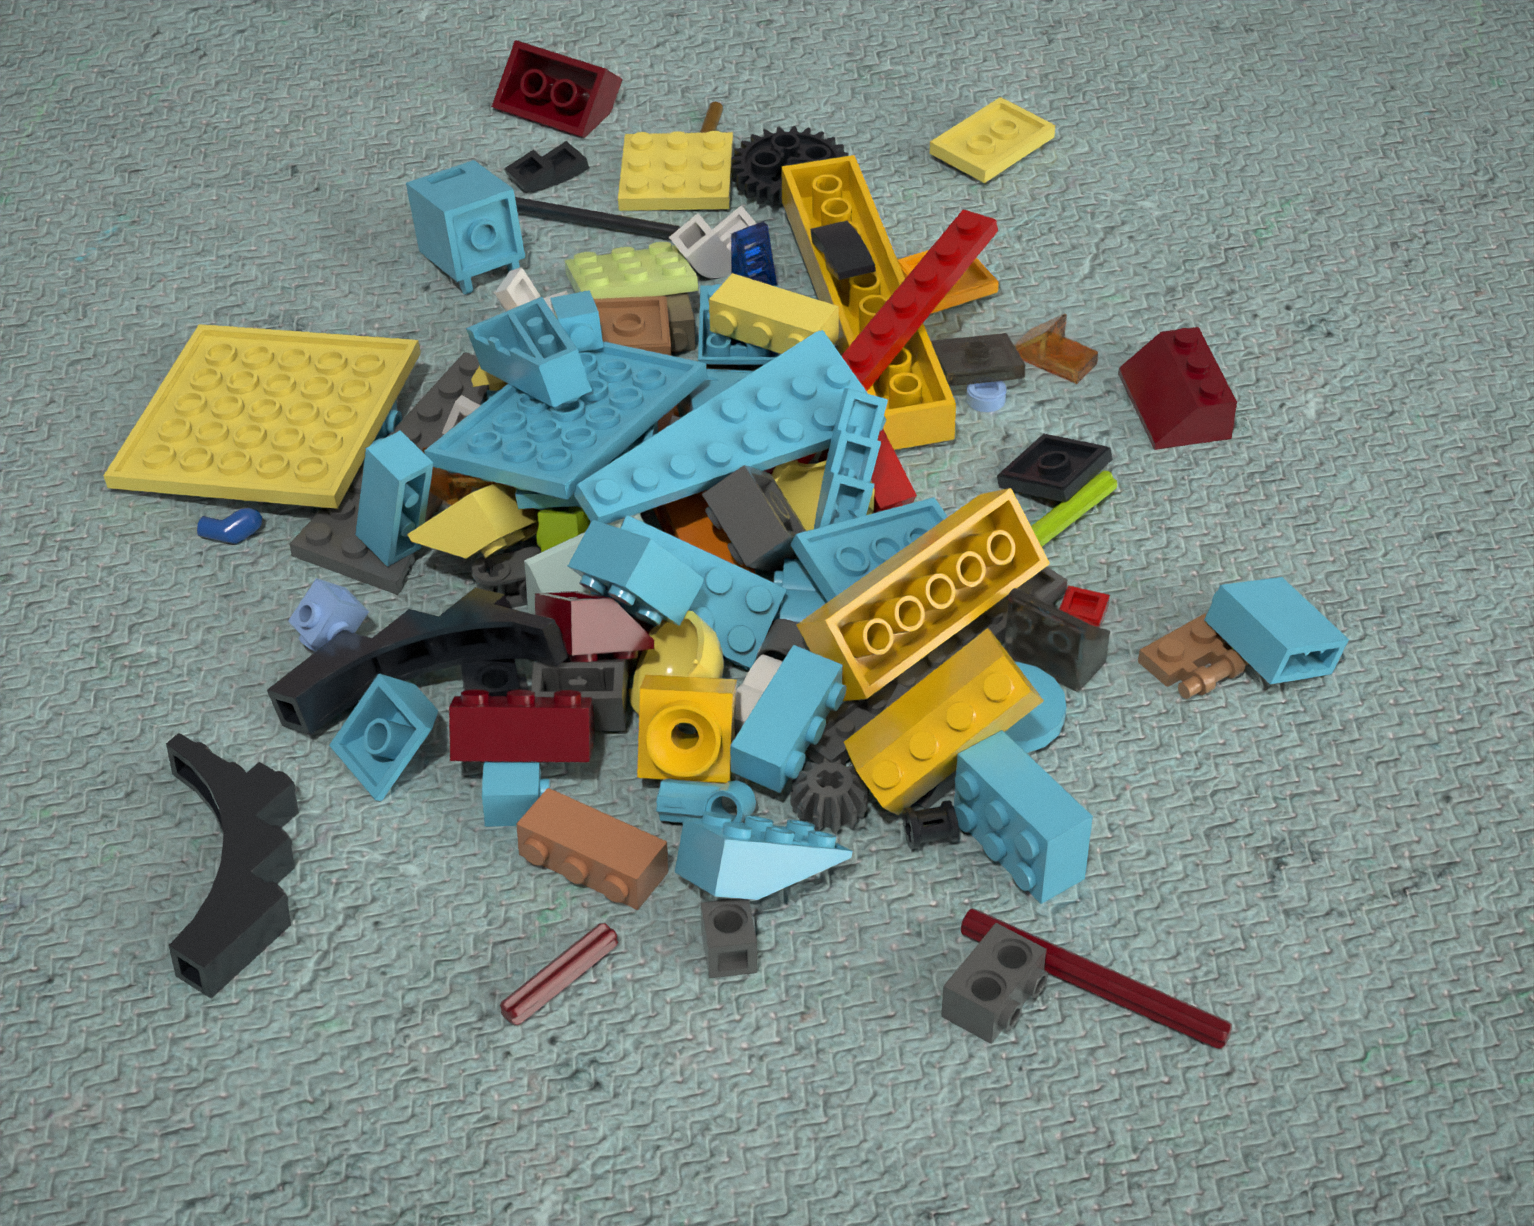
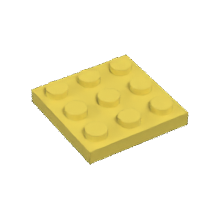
M676 131L672 133L649 134L647 132H638L635 134H625L618 191L619 211L729 209L733 132L684 133Z

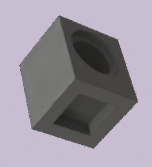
M725 898L700 903L701 935L709 979L757 973V939L749 899Z

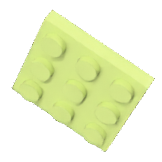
M669 242L652 243L649 245V249L635 251L632 247H619L611 251L612 254L598 256L594 252H582L575 254L574 259L564 260L566 276L575 293L590 290L593 299L664 296L698 291L696 273L679 249Z

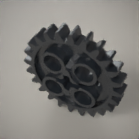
M780 126L777 127V133H771L764 129L763 137L751 134L750 142L742 140L741 148L734 149V157L731 158L732 181L737 183L738 191L745 190L746 198L757 196V204L768 200L770 201V208H774L779 203H782V166L849 156V153L844 152L843 144L835 145V137L824 140L823 131L812 135L810 128H806L803 132H797L796 126H792L789 132H785Z

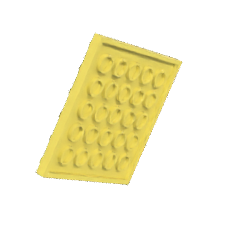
M199 324L103 475L107 488L338 509L365 458L366 448L374 442L421 354L419 341L413 339Z

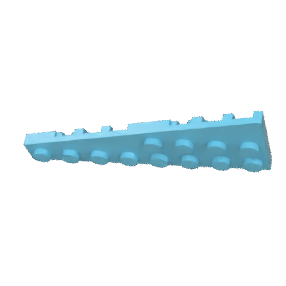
M823 330L817 331L578 483L574 496L590 521L593 519L608 524L623 519L626 515L632 516L708 490L743 465L764 471L830 448L844 388L867 393V391ZM883 417L880 431L883 429L885 422L887 420L885 417Z

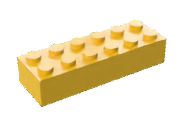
M1008 488L983 493L796 625L811 652L843 665L842 684L846 685L843 701L868 699L1048 566L1050 562L1012 489Z

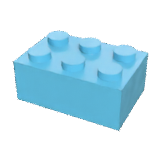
M1003 730L958 753L954 808L959 828L964 832H969L983 846L988 857L993 861H998L1012 875L1018 887L1028 891L1040 904L1084 880L1093 816Z

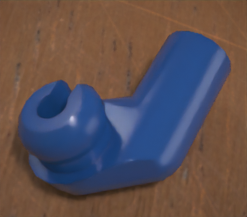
M251 508L239 509L223 520L203 516L198 522L197 534L201 537L237 544L261 527L262 516L257 510Z

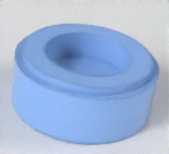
M993 376L973 378L967 384L966 402L971 408L980 412L997 411L1006 402V385L1000 379Z

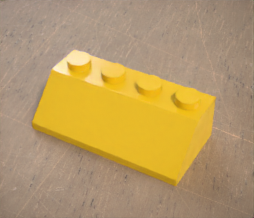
M987 628L844 741V745L856 772L884 809L900 815L904 808L910 807L956 771L958 753L1001 730L1005 732L1044 700L991 630Z

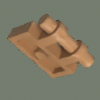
M1206 614L1197 617L1139 650L1138 663L1166 687L1180 680L1182 681L1178 684V691L1185 699L1195 694L1204 695L1215 689L1216 682L1225 677L1230 679L1243 673L1245 666L1249 664L1204 620Z

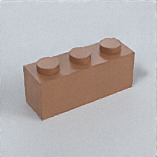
M550 788L544 791L516 824L520 856H523L534 865H542L563 875L572 883L583 884L604 894L613 902L623 903L636 910H639L668 874L667 841Z

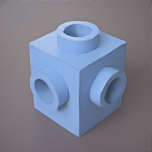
M316 578L288 621L301 634L299 636L300 642L316 652L343 630L355 633L369 611L346 587Z

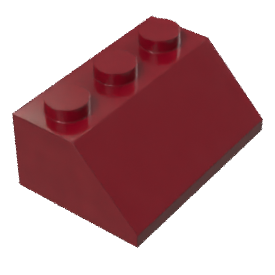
M515 40L491 107L586 138L611 113L623 79L606 68Z
M1199 327L1162 331L1119 367L1118 375L1154 450L1232 439L1237 400Z
M473 689L462 691L461 696H454L449 706L450 761L590 762L595 743L592 697H581V692L574 690L554 692V697H535V692L530 690L507 692V697L489 696V692L486 690Z

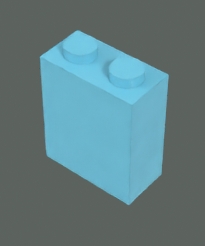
M1283 577L1220 585L1212 598V604L1204 619L1269 684L1331 675L1349 641L1340 630Z

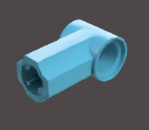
M664 779L661 781L657 795L656 812L659 814L660 821L683 823L684 817L702 818L703 812H717L731 816V821L744 822L745 817L751 816L754 812L756 798L752 789L740 781L718 784ZM722 796L729 797L735 802L738 810L737 815H731L724 810Z

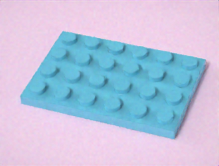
M603 341L604 348L579 352L592 391L582 395L575 402L551 407L518 388L507 384L424 450V452L434 462L433 467L444 469L450 473H460L480 478L483 481H493L513 486L519 490H529L550 495L555 499L567 500L574 495L578 483L608 465L708 378L706 363Z

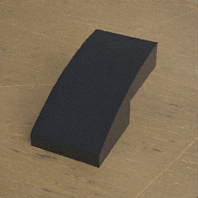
M567 141L544 156L539 155L533 149L504 168L505 173L524 191H536L556 186L590 169L586 157Z
M847 220L810 229L812 244L824 254L826 269L838 280L876 272L875 263L865 243Z

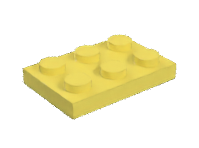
M999 97L930 141L929 154L986 183L1055 137L1056 125Z

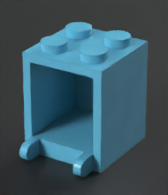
M475 160L406 182L419 252L455 281H459L463 294L473 292L471 281L473 276L507 265L508 273L520 268L519 260L525 258L514 189Z

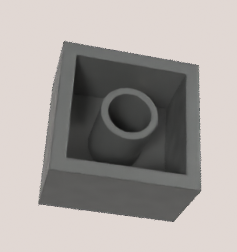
M743 465L702 494L709 505L705 509L709 519L719 530L724 529L731 541L727 545L728 549L741 566L745 564L746 567L775 572L784 566L785 558L794 559L797 557L791 547V543L795 534L805 532L806 529L770 473Z

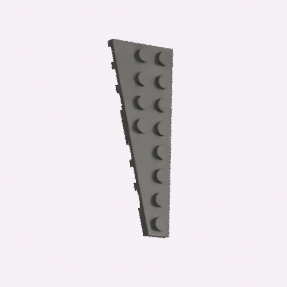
M464 352L395 427L394 432H391L388 436L401 430L425 454L424 450L444 435L442 431L454 403L461 395L480 406L486 402V391L489 390V386L473 387L471 380L479 367L476 355ZM363 462L338 509L321 508L290 542L291 556L398 595L403 589L402 581L407 570L412 569L415 563L416 552L387 567L355 535L364 468ZM433 467L425 522L432 518L434 512H438L455 473Z

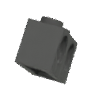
M995 923L943 986L941 1017L992 1044L1003 1029L1009 1031L1014 1027L1022 1012V1005L1030 996L1036 998L1043 990L1048 978V972L1044 970L1046 949Z

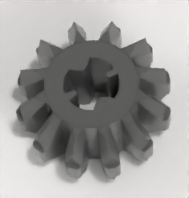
M823 755L818 765L806 761L798 777L792 780L790 804L800 821L813 823L815 831H820L824 827L831 828L836 835L841 825L853 829L857 819L864 817L867 810L869 788L856 772L854 765L846 767L843 757L834 763L828 762Z

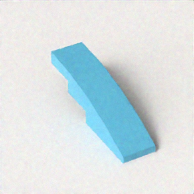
M844 388L825 465L814 529L862 517L867 514L874 484L870 482L881 441L877 439L888 399Z

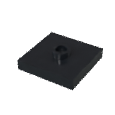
M1042 434L997 475L999 488H1011L1012 491L1067 502L1113 460L1111 448L1104 445Z

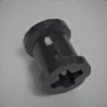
M951 800L942 801L940 807L914 811L912 807L903 809V828L910 849H917L921 843L947 839L948 842L958 841V819ZM938 823V824H935V825L923 826V825Z

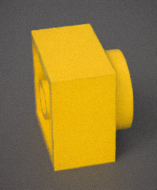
M645 675L640 687L637 778L729 782L732 775L730 745L735 739L737 679ZM690 723L698 732L685 734L679 730L677 724Z

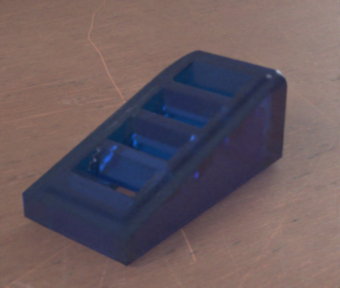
M762 221L731 233V274H737L765 284L777 286L768 225ZM756 242L755 246L750 247L748 249L744 248L745 246Z

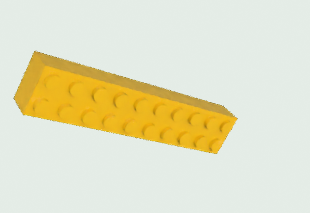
M855 155L782 166V203L817 297L820 301L839 306V339L835 342V345L840 346L841 354L846 351L905 280ZM847 220L865 243L875 263L876 272L838 280L826 269L824 254L812 244L810 229ZM922 324L867 391L870 395L888 399L884 417L887 420L883 429L894 450L955 439L956 402L925 326Z

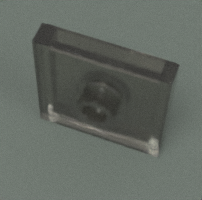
M1007 333L931 341L949 386L1025 378V363Z

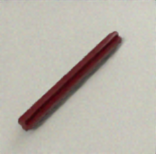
M975 908L969 909L962 920L961 933L978 942L984 938L995 923L1002 925L1046 949L1044 970L1049 974L1214 1048L1222 1049L1230 1038L1232 1024L1229 1021Z

